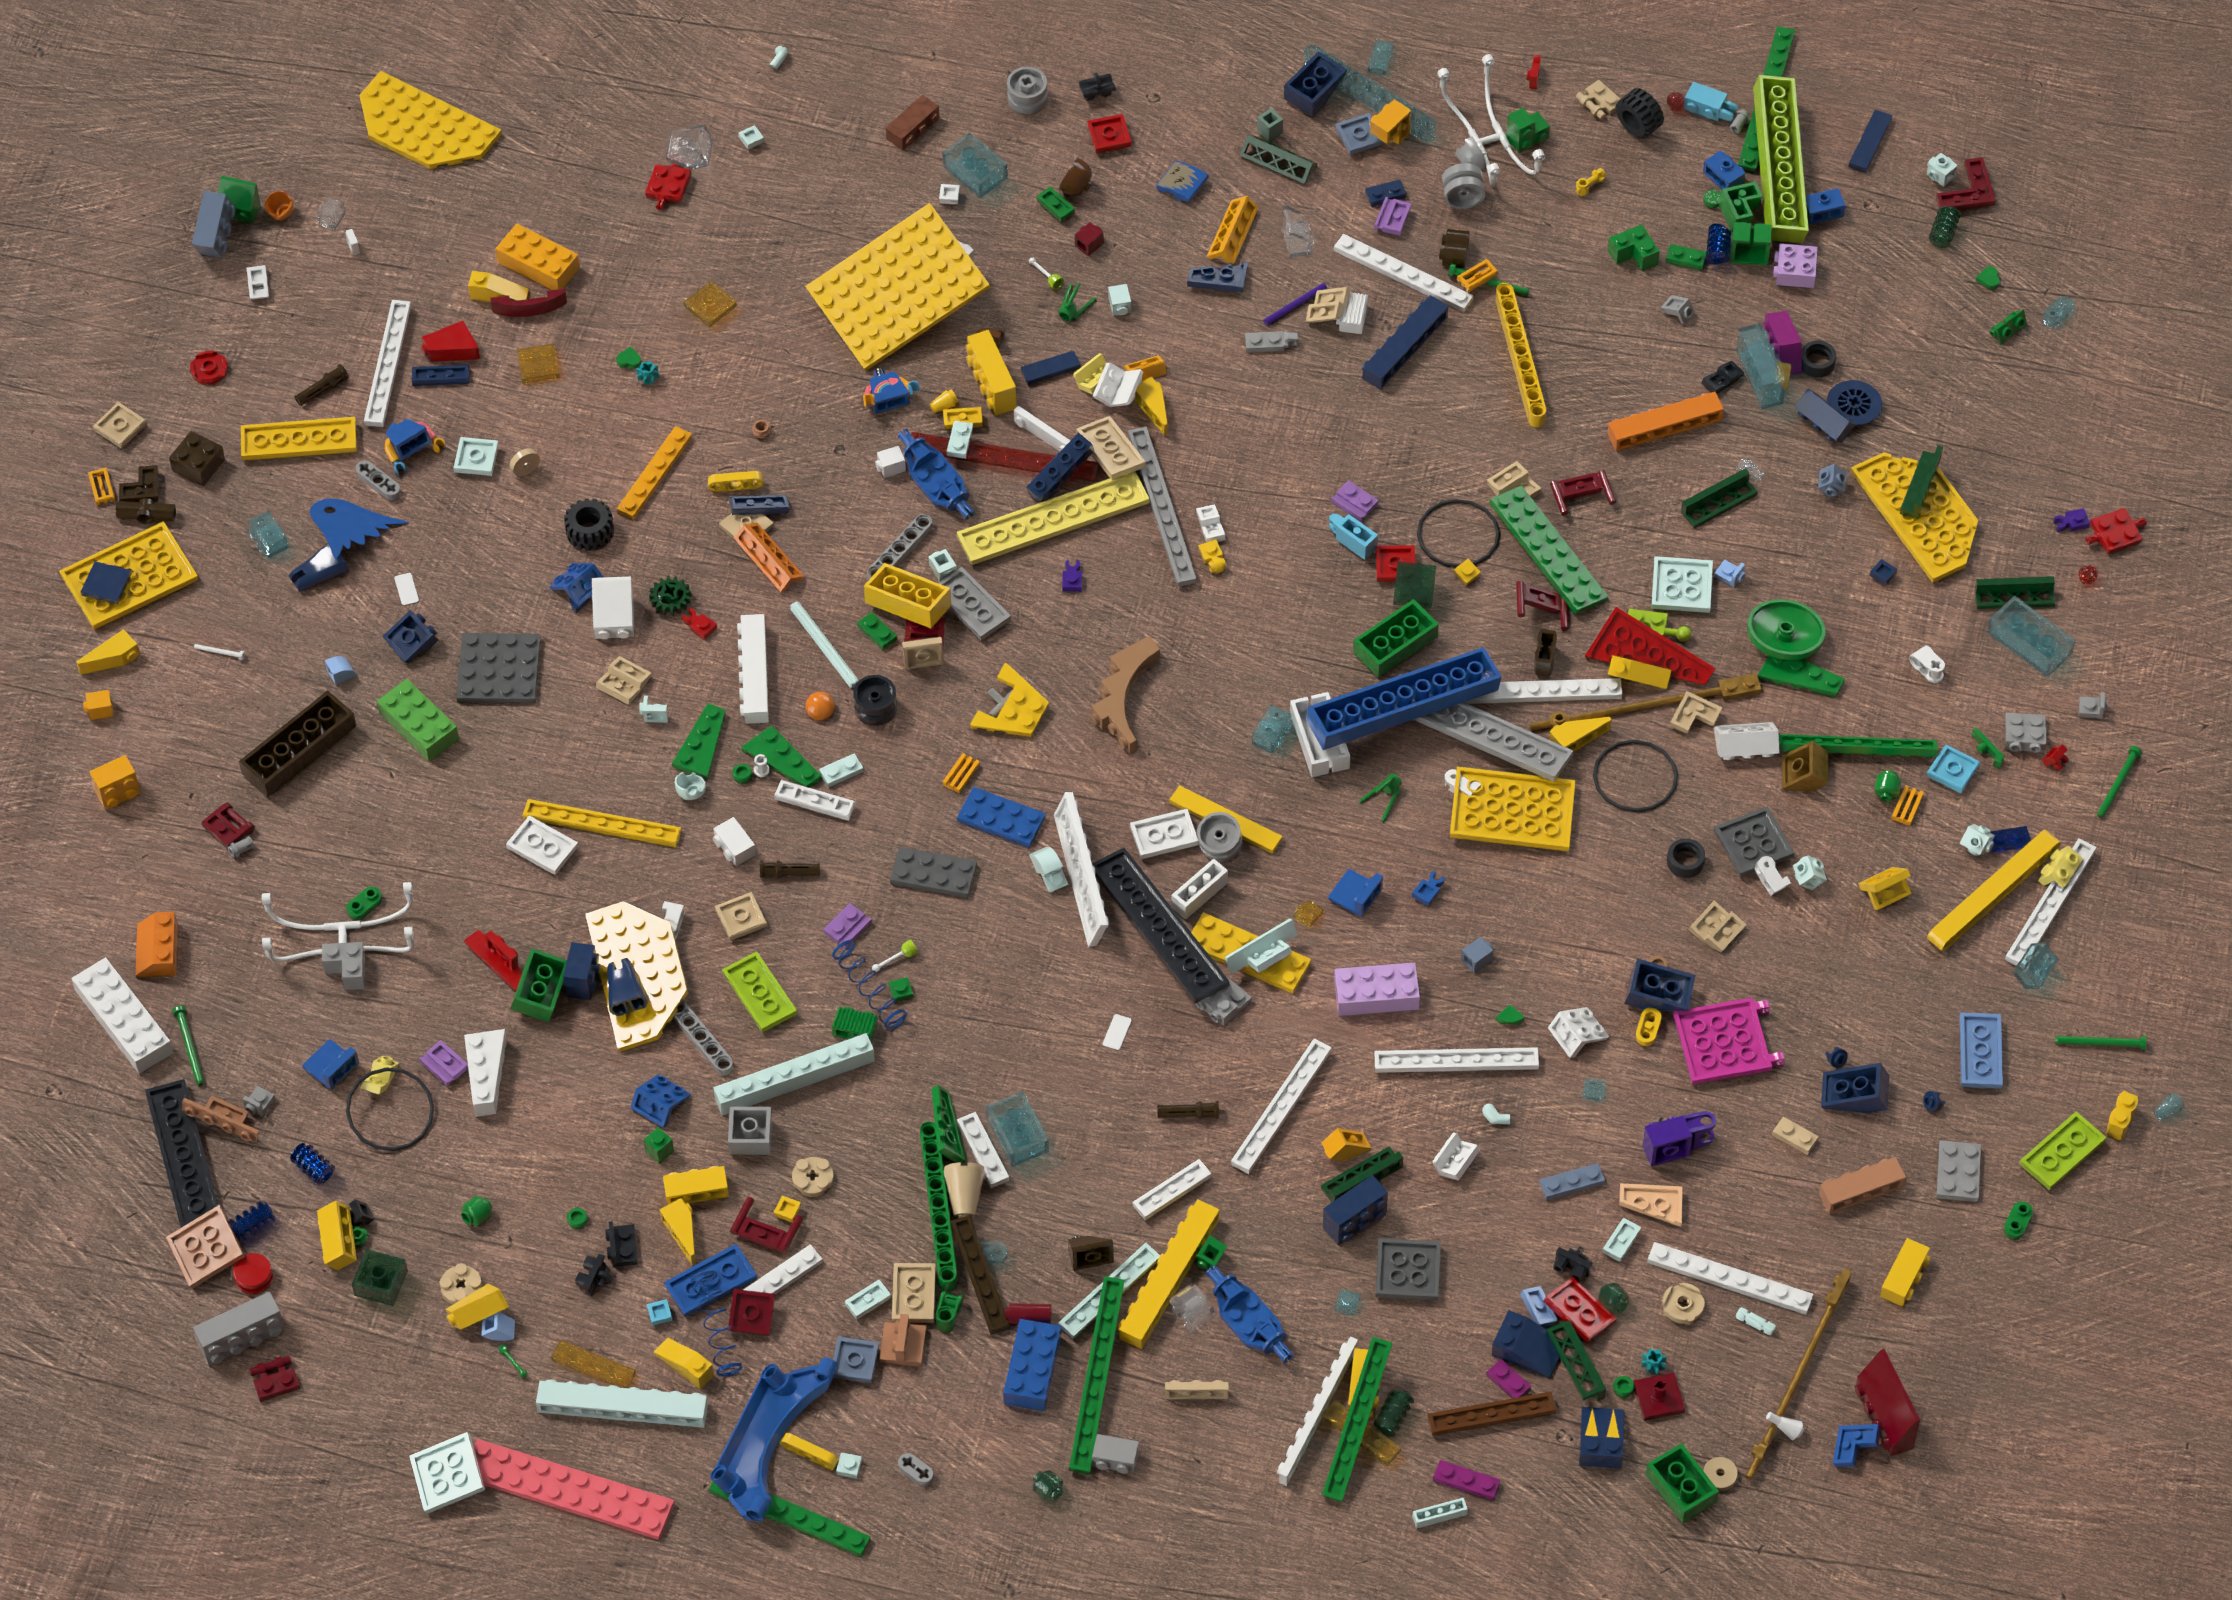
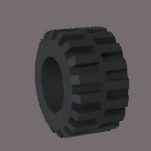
M1634 88L1621 98L1615 106L1617 117L1628 132L1639 139L1647 138L1664 123V114L1660 105L1650 93L1643 89Z
M586 498L585 501L578 500L577 504L573 503L570 505L571 509L566 510L564 524L567 539L569 542L571 541V545L577 546V549L582 550L585 548V551H590V549L598 550L597 547L603 548L605 543H609L611 541L610 538H613L614 524L612 512L608 505H604V502H597V499L589 500V498ZM588 522L597 523L592 527L581 526Z

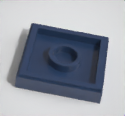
M95 561L83 585L81 596L118 604L132 572L129 569Z

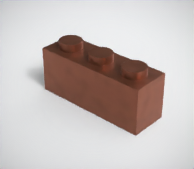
M921 95L885 127L886 139L901 150H904L919 135L924 134L929 126L938 121L940 117L939 105Z

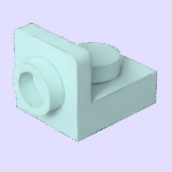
M644 696L643 703H640L639 708L640 714H643L644 722L668 723L667 705H649L648 696Z

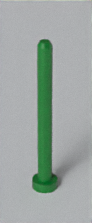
M1451 264L1448 276H1459L1466 270L1456 268L1457 265ZM1492 278L1484 284L1497 287L1499 284L1507 282ZM1510 284L1513 287L1514 293L1524 296L1529 295V289Z
M2131 746L2129 748V756L2097 812L2099 818L2105 816L2136 758H2140L2143 754L2139 747Z
M183 1005L176 1006L172 1009V1013L178 1019L196 1084L201 1086L204 1083V1079L185 1017L187 1010Z
M2077 1036L2055 1037V1043L2129 1046L2140 1047V1050H2146V1036H2140V1039Z

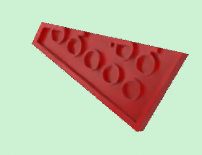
M1618 607L1614 608L1585 654V657L1610 663L1613 655L1672 670L1670 677L1702 685L1707 684L1716 669Z

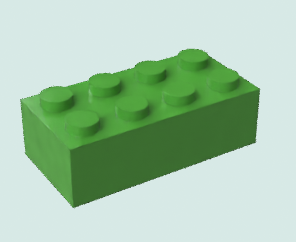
M408 679L377 700L379 714L428 762L459 740L457 726Z

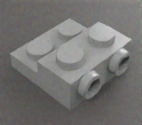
M2006 712L2004 750L2014 752L2030 751L2032 753L2044 752L2046 746L2045 715Z
M1228 977L1230 986L1195 1004L1200 1010L1206 1011L1213 1021L1219 1022L1223 1026L1252 1002V997Z

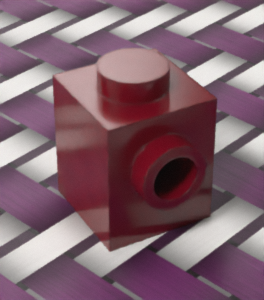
M1091 222L1082 226L1075 234V247L1087 256H1090L1104 243V232L1099 226H1095Z

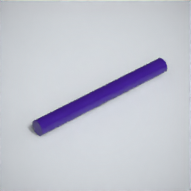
M1326 284L1318 285L1263 319L1266 326L1270 325L1316 296L1318 290H1326Z

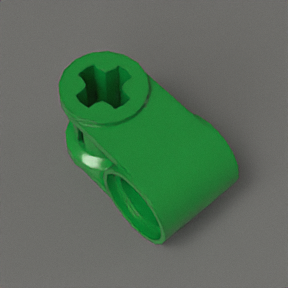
M942 1291L936 1312V1326L940 1332L948 1333L954 1329L962 1309L964 1295L955 1296Z

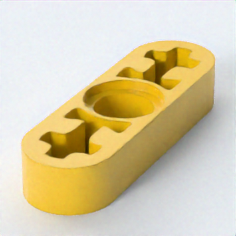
M759 471L713 474L708 477V489L713 492L757 489L764 484L763 474Z
M786 1433L780 1442L783 1448L804 1458L808 1457L810 1461L829 1470H834L839 1461L833 1453L790 1433Z

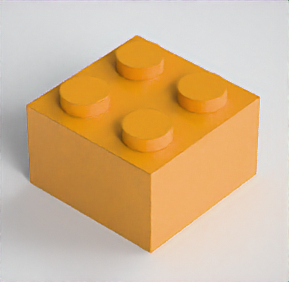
M126 755L89 771L95 793L105 810L116 807L119 803L133 799L141 794L136 773Z

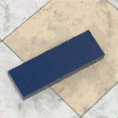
M1073 350L1022 366L1021 373L1027 385L1080 369L1081 366Z
M469 365L412 367V386L469 384Z
M787 495L730 496L729 498L732 515L789 513Z

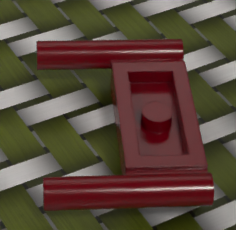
M1605 470L1550 483L1562 516L1568 514L1564 500L1599 493L1601 489H1604L1609 505L1616 503Z
M1523 581L1516 582L1518 617L1522 618L1525 616V605L1554 614L1560 612L1561 630L1567 631L1569 629L1568 605L1558 593L1524 584Z
M747 1197L730 1229V1233L739 1235L741 1239L776 1252L779 1250L785 1254L803 1221V1217L796 1215L788 1232H785L784 1230L746 1217L755 1201L752 1197Z

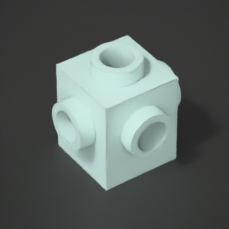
M1940 153L1929 160L1927 175L1931 180L1944 187L1956 177L1958 165L1951 158Z
M1973 824L1968 826L1960 844L1967 847V851L1976 856L1978 854L1982 855L1992 849L1994 845L1992 840L1995 835L1991 834L1990 829L1987 827Z
M1807 855L1793 865L1795 878L1802 887L1813 890L1827 880L1823 870V863L1819 859Z

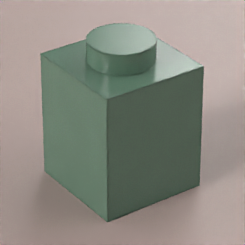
M1272 108L1257 117V132L1268 142L1272 141L1283 133V118Z

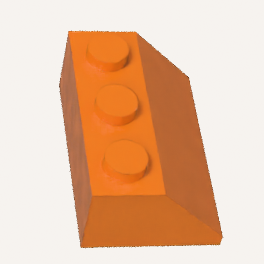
M175 911L155 912L137 924L136 978L176 976L178 922Z

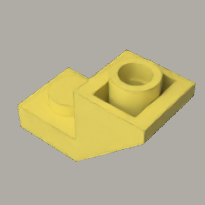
M381 1056L373 1061L371 1071L386 1067L398 1068L399 1062L393 1061L391 1057ZM386 1071L371 1075L362 1082L361 1089L380 1095L387 1090L395 1072Z

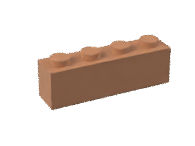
M1896 1157L1886 1158L1875 1165H1866L1856 1172H1847L1834 1180L1828 1179L1820 1184L1819 1196L1828 1213L1832 1214L1903 1188L1906 1176Z

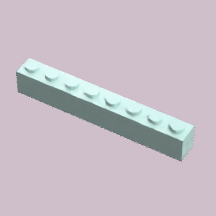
M867 1033L713 1087L715 1101L723 1116L730 1113V1107H749L875 1062L874 1049Z
M546 1380L539 1382L536 1407L538 1413L704 1428L708 1402L707 1396L700 1393L683 1394L679 1391L661 1392L658 1389L641 1390L636 1387L628 1389L615 1385L606 1387L594 1383L584 1385L572 1381L562 1383L555 1380Z

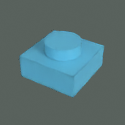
M667 1299L647 1304L652 1326L672 1321Z

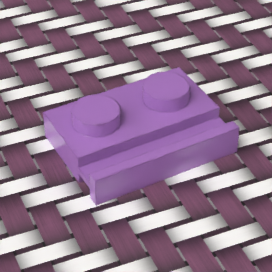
M1385 197L1374 229H1381L1382 232L1400 236L1411 210V203L1396 199L1390 200L1388 197Z
M1349 480L1331 498V503L1360 522L1375 509L1379 502L1378 499Z
M849 903L823 929V933L837 944L847 940L854 941L872 924V919L866 917L863 912ZM851 943L844 945L843 948L845 949Z
M442 1040L430 1048L426 1055L419 1058L420 1063L447 1087L451 1081H455L468 1070V1064Z

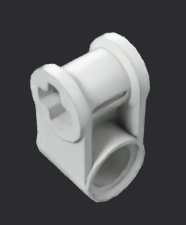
M1926 645L1909 656L1912 666L1929 682L1939 683L1943 680L1944 675L1942 671L1945 668V663L1929 646Z

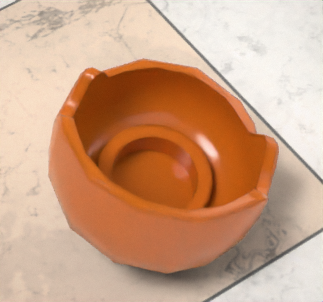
M275 191L266 198L264 208L273 219L281 221L291 216L294 211V202L285 191Z
M817 691L808 697L805 709L808 716L814 720L823 721L834 713L835 704L833 698L828 693Z

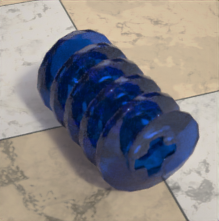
M1714 223L1708 229L1705 260L1711 265L1726 263L1729 260L1732 232L1722 224Z
M300 1143L292 1151L290 1161L296 1164L314 1183L318 1185L325 1183L334 1173L335 1166L333 1164L330 1165L329 1160H324V1156L322 1154L319 1155L318 1150H313V1145L309 1144L306 1146L305 1143Z
M264 1200L263 1203L258 1201L256 1207L251 1205L249 1207L250 1212L244 1210L242 1216L237 1214L235 1216L236 1221L233 1219L229 1220L238 1240H240L241 1236L247 1240V1232L255 1235V1227L261 1231V1223L269 1226V1218L274 1222L276 1221L273 1211Z

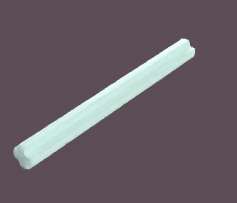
M797 601L791 604L790 609L848 686L854 688L859 681L802 605Z

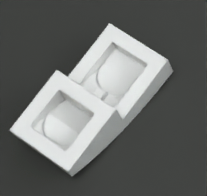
M265 265L248 267L247 276L250 300L269 298Z
M1215 504L1196 508L1206 543L1217 540V542L1226 540Z

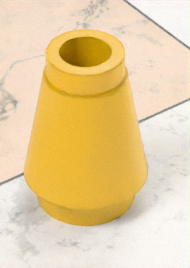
M951 389L949 391L945 390L929 403V406L935 414L955 407V404L959 402Z

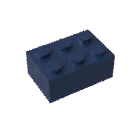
M1373 1175L1323 1208V1229L1337 1245L1350 1241L1354 1234L1366 1230L1376 1219L1380 1220L1386 1215L1388 1192Z

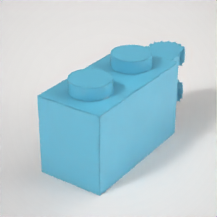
M1696 82L1692 83L1684 100L1685 110L1716 121L1719 118L1731 121L1734 118L1733 113L1738 110V106L1735 103L1727 100V93Z
M1337 513L1329 516V529L1336 534L1337 541L1364 560L1376 550L1378 534L1349 514L1345 518Z

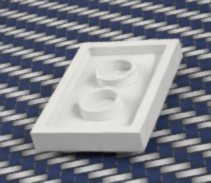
M1188 809L1130 823L1141 859L1198 845V838Z
M528 816L506 843V847L556 875L578 848V842Z

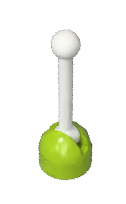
M1035 258L1029 259L1030 265H1034L1048 277V285L1053 290H1058L1063 286L1064 279L1060 275H1050L1036 262Z
M910 939L902 945L901 952L880 964H874L872 970L878 972L881 967L902 955L912 957L918 954V950Z

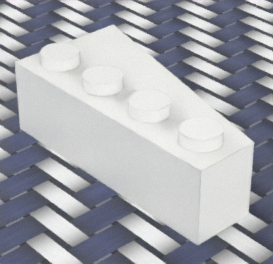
M505 1029L464 1035L475 1117L496 1114L502 1066L505 1058L504 1053L507 1045Z

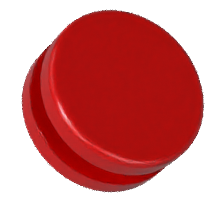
M246 1254L233 1267L235 1283L244 1293H261L268 1289L273 1281L271 1264L261 1254Z

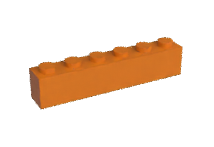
M1716 392L1704 393L1695 398H1687L1681 402L1667 404L1664 407L1632 414L1622 419H1615L1612 422H1608L1607 434L1615 451H1619L1722 421L1724 408Z

